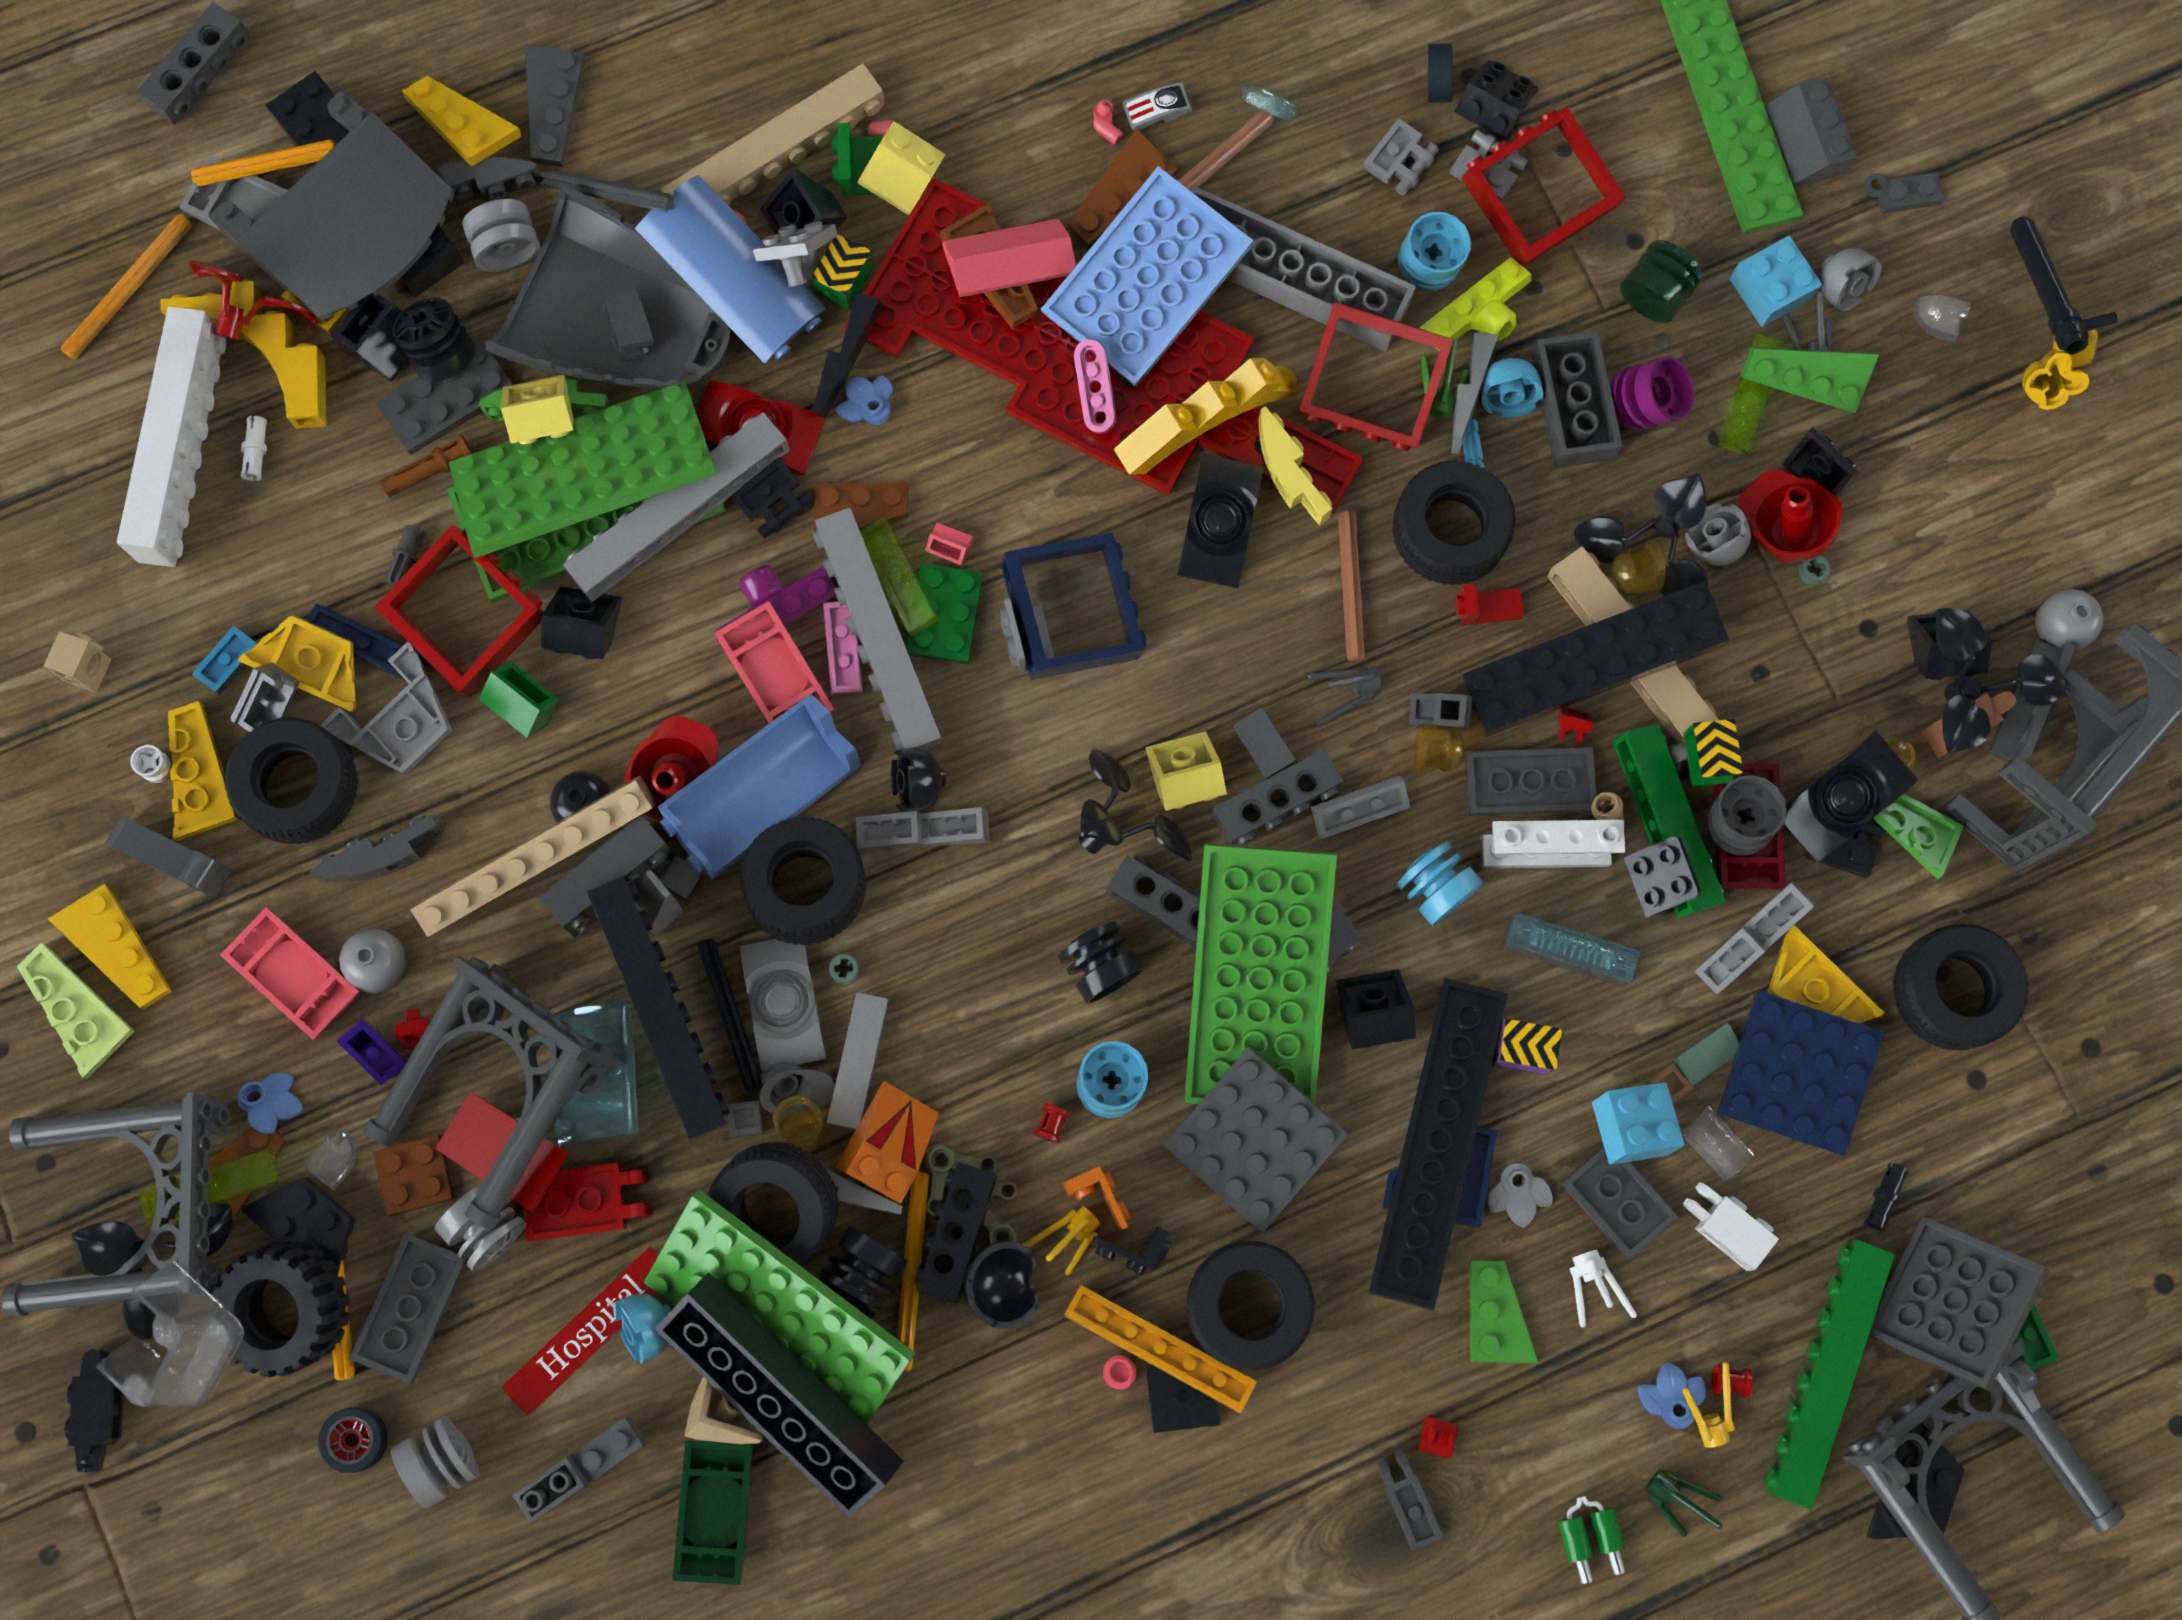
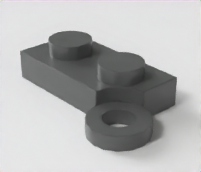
M1937 172L1891 179L1889 182L1884 175L1873 173L1864 182L1865 192L1869 196L1879 199L1882 214L1941 205L1945 200ZM1871 182H1879L1881 189H1874Z

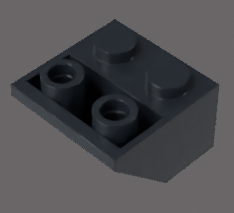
M372 292L357 302L359 306L349 312L332 337L342 351L392 382L408 361V356L401 350L400 345L395 341L392 334L394 321L402 310L382 295L375 296Z

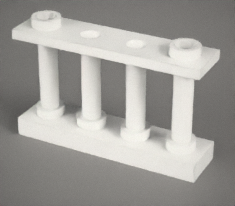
M1623 820L1493 821V835L1481 836L1482 868L1609 867L1612 865L1611 853H1625Z

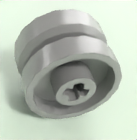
M498 199L484 203L472 209L462 221L467 241L471 244L470 249L476 267L482 271L502 272L518 268L530 262L541 249L536 231L531 227L532 221L528 208L519 200Z

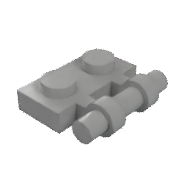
M1398 118L1365 160L1363 169L1386 184L1389 183L1393 176L1397 177L1400 182L1395 187V191L1404 196L1409 189H1413L1419 182L1418 177L1423 170L1429 169L1435 161L1434 156L1439 151V148L1434 143H1429L1425 149L1418 144L1422 140L1423 134ZM1409 156L1415 159V163L1410 169L1403 165Z
M1477 129L1471 140L1480 145L1479 149L1476 151L1466 145L1451 167L1450 174L1462 181V176L1468 170L1466 165L1480 155L1484 159L1487 158L1486 156L1489 151L1499 144L1496 141L1497 137L1490 133L1486 135ZM1520 151L1504 159L1500 165L1496 164L1482 173L1501 202L1518 177L1509 169L1513 165L1523 171L1529 161L1519 155Z

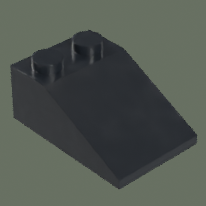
M1814 427L1805 434L1782 463L1794 476L1812 479L1836 497L1845 491L1861 474L1857 470L1855 463L1848 457H1844L1835 448L1832 440L1822 435Z

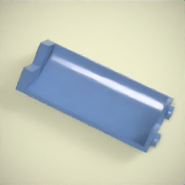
M699 175L694 176L674 189L673 203L675 208L673 210L662 212L652 209L635 229L764 364L775 358L779 361L791 350L789 344L797 335L805 331L810 334L822 323L820 316L827 308L804 284L793 287L788 285V279L781 260L772 259L756 262L753 249L763 244L761 239Z
M810 693L659 805L658 809L664 818L660 821V824L670 837L675 835L688 853L687 861L697 874L703 871L712 880L743 857L746 850H749V845L753 843L755 837H758V834L764 832L767 827L770 828L772 824H778L779 821H785L787 818L793 819L859 769L861 763L856 748L836 730L830 711Z

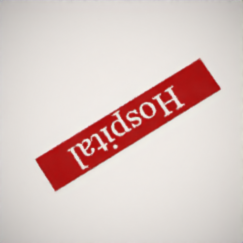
M650 1246L501 1387L527 1417L622 1327V1319L617 1322L615 1320L614 1302L634 1294H649L653 1297L657 1294V1292L644 1283L658 1258V1254Z

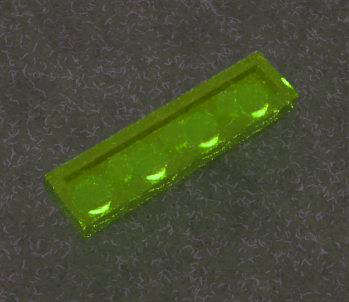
M1755 333L1747 356L1751 347L1783 348L1785 343ZM1739 377L1717 446L1743 455L1749 453L1770 390L1769 386Z
M882 517L861 530L860 533L870 558L907 632L914 636L939 621L889 520Z
M266 1149L209 1169L211 1182L208 1186V1203H220L280 1182L272 1150ZM179 1179V1180H176V1182H177L178 1186L180 1187V1179ZM157 1187L139 1193L147 1226H152L155 1217ZM180 1208L177 1211L175 1218L179 1217Z

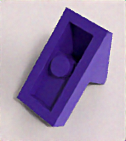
M363 1018L336 1040L380 1085H383L406 1065L405 1060L388 1044L379 1030Z

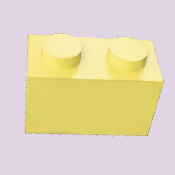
M893 121L857 183L909 216L946 154Z
M565 375L503 387L501 411L511 444L516 442L530 444L537 441L540 437L550 435L552 438H558L567 435L569 431H573L574 419Z
M1206 731L1145 747L1158 795L1165 811L1181 809L1186 805L1200 801H1211L1227 794L1221 762Z

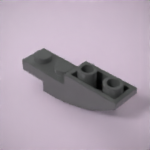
M487 157L473 167L465 160L438 167L441 179L454 191L452 202L469 199L481 192L485 202L502 199L509 193L517 190H528L534 187L541 179L534 162L514 158Z
M422 815L408 823L409 827L401 832H392L381 838L378 845L368 837L354 839L345 846L346 849L337 855L331 854L323 857L317 862L318 866L310 871L314 877L322 882L337 883L356 882L387 875L422 859L416 848L444 831L433 816Z
M629 1415L572 1455L558 1462L514 1493L513 1496L531 1524L623 1463L625 1459L647 1445Z

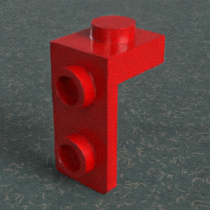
M1475 584L1462 585L1458 595L1455 596L1456 614L1460 615L1462 626L1520 620L1524 616L1519 588L1476 592Z

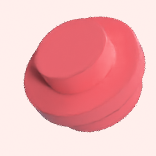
M1117 1355L1111 1357L1105 1363L1103 1376L1110 1387L1125 1389L1134 1382L1136 1367L1128 1357Z

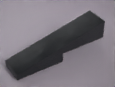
M855 294L841 352L828 350L813 407V411L817 415L827 417L885 306L879 298Z

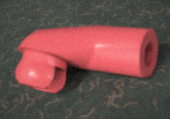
M1101 100L1093 111V126L1099 134L1112 144L1117 145L1124 133L1112 124L1113 104L1108 100Z

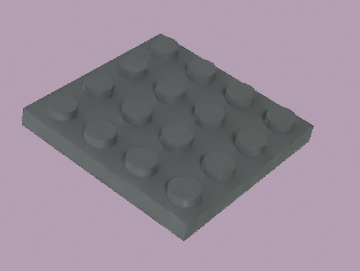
M1248 1046L1163 1146L1263 1233L1347 1137L1349 1132Z
M1922 1217L1880 1299L1869 1337L1990 1391L2049 1270L2038 1263Z

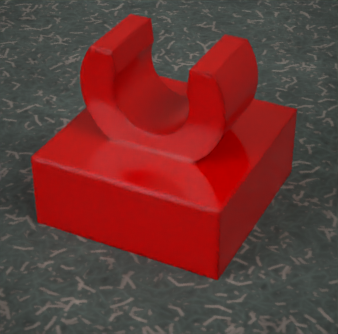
M1567 707L1559 711L1557 717L1560 726L1558 730L1559 740H1564L1565 733L1573 730L1577 733L1575 744L1579 745L1583 740V733L1590 734L1593 726L1592 714Z
M420 1008L406 1010V1021L395 1023V1035L403 1049L415 1048L430 1023L428 1018L421 1016Z
M1425 1416L1417 1450L1452 1459L1459 1425Z

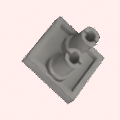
M821 221L809 223L802 229H797L796 225H790L778 229L779 234L763 238V244L754 248L753 252L756 262L772 259L782 260L788 285L793 287L807 282V277L812 276L819 265L816 249L838 235L835 224L822 226Z

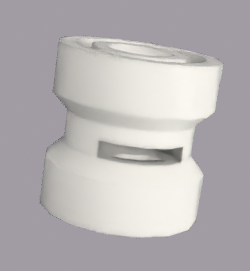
M153 745L140 746L133 752L130 763L135 773L152 783H160L170 777L172 760L167 754Z

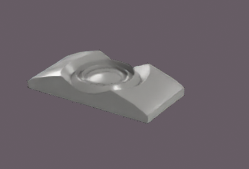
M208 156L203 166L222 161ZM254 175L202 186L192 183L179 207L198 220L220 230L208 215L221 203L231 202L256 222L288 190Z
M776 938L741 945L740 952L744 980L762 1072H768L775 1065L784 1062L794 1063L798 1066L827 1060L806 944L793 945L792 943L788 944L785 941H779Z

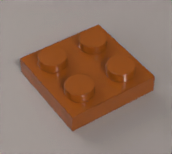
M440 1135L426 1137L373 1152L387 1216L391 1217L454 1200L445 1155L435 1149L441 1139Z

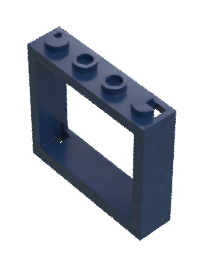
M1113 533L1004 553L1000 565L1008 596L1011 600L1030 680L1138 660L1144 652L1147 644L1146 636L1143 630H1139L1137 623L1139 616L1138 607L1134 600L1131 601L1129 593L1131 587L1130 577L1127 571H1123L1121 564L1123 559L1120 543L1115 542ZM1103 551L1128 644L1046 659L1021 565Z

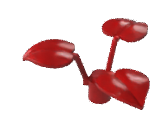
M189 260L188 265L193 273L198 275V278L217 276L223 283L222 304L213 333L239 341L243 324L250 326L251 319L263 306L278 307L299 313L309 318L316 326L318 325L316 317L304 307L291 301L272 297L260 298L246 317L243 316L244 309L230 305L232 281L241 283L245 278L210 263Z

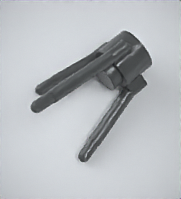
M1818 292L1817 341L1808 343L1806 348L1810 350L1831 351L1833 320H1827L1826 332L1824 334L1823 293ZM1784 314L1783 320L1795 350H1803L1789 316Z
M1375 667L1309 673V679L1349 677L1331 681L1328 685L1330 688L1351 684L1353 692L1355 694L1360 693L1359 697L1317 720L1316 726L1319 727L1362 702L1374 699L1373 692L1381 691V679Z

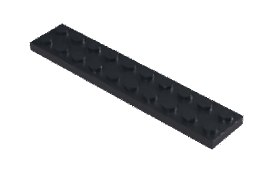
M1444 978L1368 1294L1431 1311L1435 1309L1508 993Z

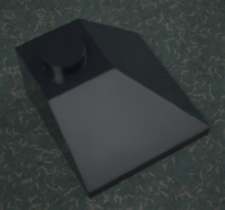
M792 169L759 208L775 234H779L778 229L785 226L796 225L797 229H802L805 225L818 221L822 222V226L835 224L837 230L847 218L832 192L797 169Z

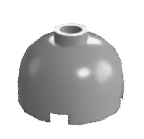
M1849 248L1835 255H1830L1824 261L1821 268L1820 281L1823 285L1820 289L1823 297L1842 312L1851 310L1863 301L1857 297L1865 289L1870 292L1874 288L1880 277L1882 265L1874 256L1858 248Z
M1721 503L1706 507L1705 515L1701 522L1695 527L1690 528L1689 533L1686 531L1685 539L1687 545L1701 562L1716 567L1727 566L1740 559L1749 548L1752 534L1749 523L1743 511L1736 505L1730 504L1732 507H1723Z
M2067 589L2056 592L2043 602L2036 612L2035 626L2039 637L2042 640L2045 639L2052 647L2058 649L2066 642H2069L2076 646L2074 652H2079L2096 640L2103 629L2104 616L2100 604L2093 596L2081 590Z
M375 928L360 930L350 936L342 946L339 956L340 970L345 979L359 991L379 994V992L396 987L403 979L408 966V957L401 940L390 932Z

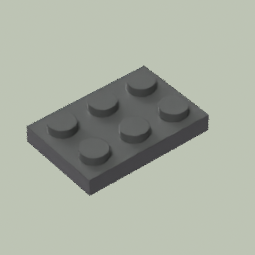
M1604 1146L1561 1183L1563 1188L1627 1260H1630L1678 1217L1631 1162L1609 1165Z

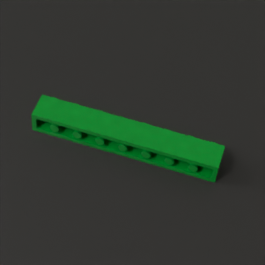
M1859 1240L1847 1241L1846 1245L1843 1244L1837 1255V1263L1840 1264L1837 1274L1831 1277L1826 1293L1829 1295L1827 1305L1820 1309L1817 1316L1816 1325L1819 1326L1816 1338L1810 1340L1806 1350V1357L1809 1358L1806 1369L1800 1371L1796 1380L1795 1387L1798 1389L1795 1402L1792 1401L1786 1410L1785 1420L1788 1423L1785 1433H1781L1776 1441L1774 1451L1778 1454L1774 1466H1769L1765 1474L1764 1485H1767L1766 1494L1804 1509H1813L1895 1254Z

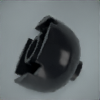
M922 749L895 750L894 754L899 756L898 760L891 761L890 780L893 796L899 793L901 801L900 804H896L897 809L901 813L927 809L939 797L941 787H945L946 775L944 769L939 767L937 760L930 753Z
M587 771L572 772L563 776L554 785L550 795V811L555 822L563 820L610 793V786L600 776Z

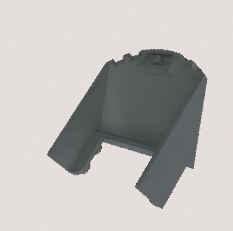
M342 91L337 93L328 102L327 107L330 115L350 132L256 222L236 205L228 201L221 203L208 215L237 249L321 320L332 318V312L347 307L349 310L358 307L357 301L372 292L375 296L379 295L403 276L432 243L429 237L437 225L442 227L446 219L443 215L447 203H452L454 191L372 111L369 113Z

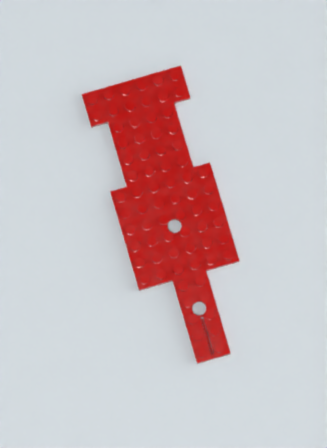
M933 177L931 178L863 295L879 298L885 305L866 343L899 358L912 334H915L1018 387L1006 407V414L1167 496L1171 494L1197 445L1225 459L1262 466V478L1273 483L1264 457L1256 451L1254 446L1256 439L1259 438L1258 421L1260 411L1263 408L1261 406L1245 411L1204 432L1163 459L1146 474L1129 475L1114 451L1115 447L1165 404H1182L1206 382L1224 381L1242 365L1254 344L1255 338L1199 311L1137 387L1122 385L1118 379L1119 373L1108 365L1116 410V423L1106 433L1093 432L1084 422L1074 361V351L1080 342L1041 311V308L1067 276L1027 284L1038 307L1037 314L1013 329L984 293L960 297L942 246L943 241L940 238V232L942 229L983 207L985 203ZM849 319L847 320L846 324L844 325V331H845V332H846V329H847V325H848ZM1089 352L1087 361L1093 362L1096 359V355ZM1095 382L1092 385L1091 390L1093 393L1101 390L1100 382ZM1105 413L1097 415V423H1103L1106 420ZM1279 416L1284 423L1285 431L1290 437L1295 436L1303 446L1304 455L1301 463L1303 465H1300L1299 468L1304 467L1310 473L1313 479L1312 484L1319 492L1323 491L1327 494L1332 503L1331 513L1335 514L1364 458Z

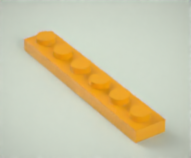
M1080 1285L1065 1312V1317L1240 1414L1257 1385V1381L1230 1366L1224 1365L1210 1355Z

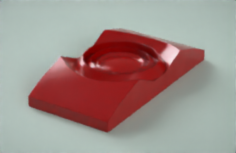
M709 381L697 411L707 445L717 447L724 437L728 435L733 436L742 429V425L753 416L758 417L761 413H764L787 440L790 451L780 459L791 472L805 476L825 424V418L790 402L759 396L741 386Z

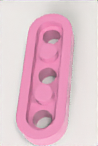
M1088 339L1080 342L1075 348L1074 361L1084 422L1090 430L1102 434L1114 427L1116 423V410L1105 348L1099 342ZM1089 352L1096 353V359L1093 362L1087 361ZM1095 382H1100L1101 390L1093 393L1091 390L1092 385ZM1099 413L1106 414V420L1103 423H1097L1096 417Z

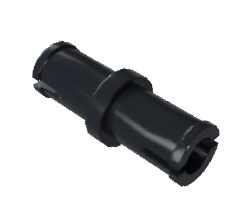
M1888 1163L1880 1187L1875 1188L1873 1192L1875 1199L1864 1221L1867 1226L1879 1231H1885L1893 1207L1897 1206L1900 1202L1898 1195L1906 1175L1909 1173L1905 1167L1895 1163Z

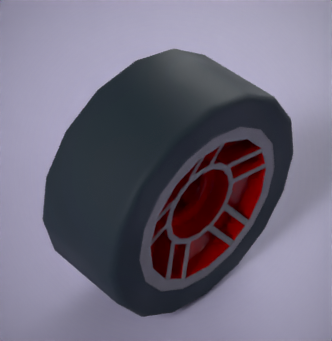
M1452 43L1429 44L1428 102H1452L1453 45Z
M344 1408L333 1413L323 1423L318 1436V1449L322 1459L330 1468L341 1473L362 1472L373 1467L382 1458L387 1448L388 1432L384 1421L376 1412L366 1408ZM356 1434L358 1436V1443L352 1447L353 1445L347 1440V1436Z

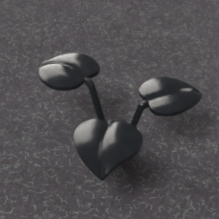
M1699 473L1673 479L1662 484L1656 491L1654 498L1660 515L1657 519L1653 518L1648 524L1629 536H1623L1624 526L1620 521L1607 516L1585 520L1574 530L1576 540L1587 553L1591 552L1594 554L1599 562L1612 563L1623 556L1625 552L1624 543L1634 540L1654 527L1661 537L1671 538L1668 555L1669 566L1660 568L1656 573V583L1660 592L1666 596L1706 581L1708 586V577L1701 565L1688 559L1679 560L1676 564L1674 561L1677 540L1680 537L1678 532L1681 527H1695L1705 515L1706 492Z
M1941 608L1935 611L1937 617L1936 640L1940 651L1946 658L1952 661L1961 662L1967 659L1961 671L1955 674L1956 681L1948 684L1944 691L1947 703L1943 710L1942 725L1944 741L1949 754L1976 747L1984 743L1989 737L1991 725L1988 714L1984 709L1975 706V700L1980 694L2021 684V698L2033 706H2046L2056 702L2063 696L2066 689L2063 675L2053 661L2039 654L2027 656L2019 663L2018 674L2020 678L1982 687L1976 678L1965 676L1975 661L1974 652L1984 649L1986 645L1984 629L1975 617L1965 611L1954 608Z
M1092 749L1089 754L1091 769L1100 781L1111 787L1112 792L1104 806L1092 799H1088L1083 804L1081 811V834H1079V841L1088 852L1097 854L1107 844L1118 846L1124 838L1147 829L1154 830L1155 838L1161 845L1190 863L1192 861V854L1185 834L1175 822L1165 816L1158 815L1154 819L1155 822L1150 821L1122 833L1118 824L1113 821L1107 811L1117 797L1119 790L1125 793L1130 790L1129 776L1122 765L1113 757L1099 750Z
M227 1202L209 1203L210 1217L207 1223V1236L210 1241V1248L207 1257L217 1252L224 1245L230 1234L233 1217L232 1208ZM121 1221L92 1224L71 1234L84 1268L97 1276H106L118 1271L124 1262L129 1261L136 1254L145 1241L136 1235V1232L130 1225ZM162 1241L158 1247L176 1249V1242ZM176 1295L123 1301L122 1317L129 1332L140 1340H147L156 1335L174 1316L177 1308Z

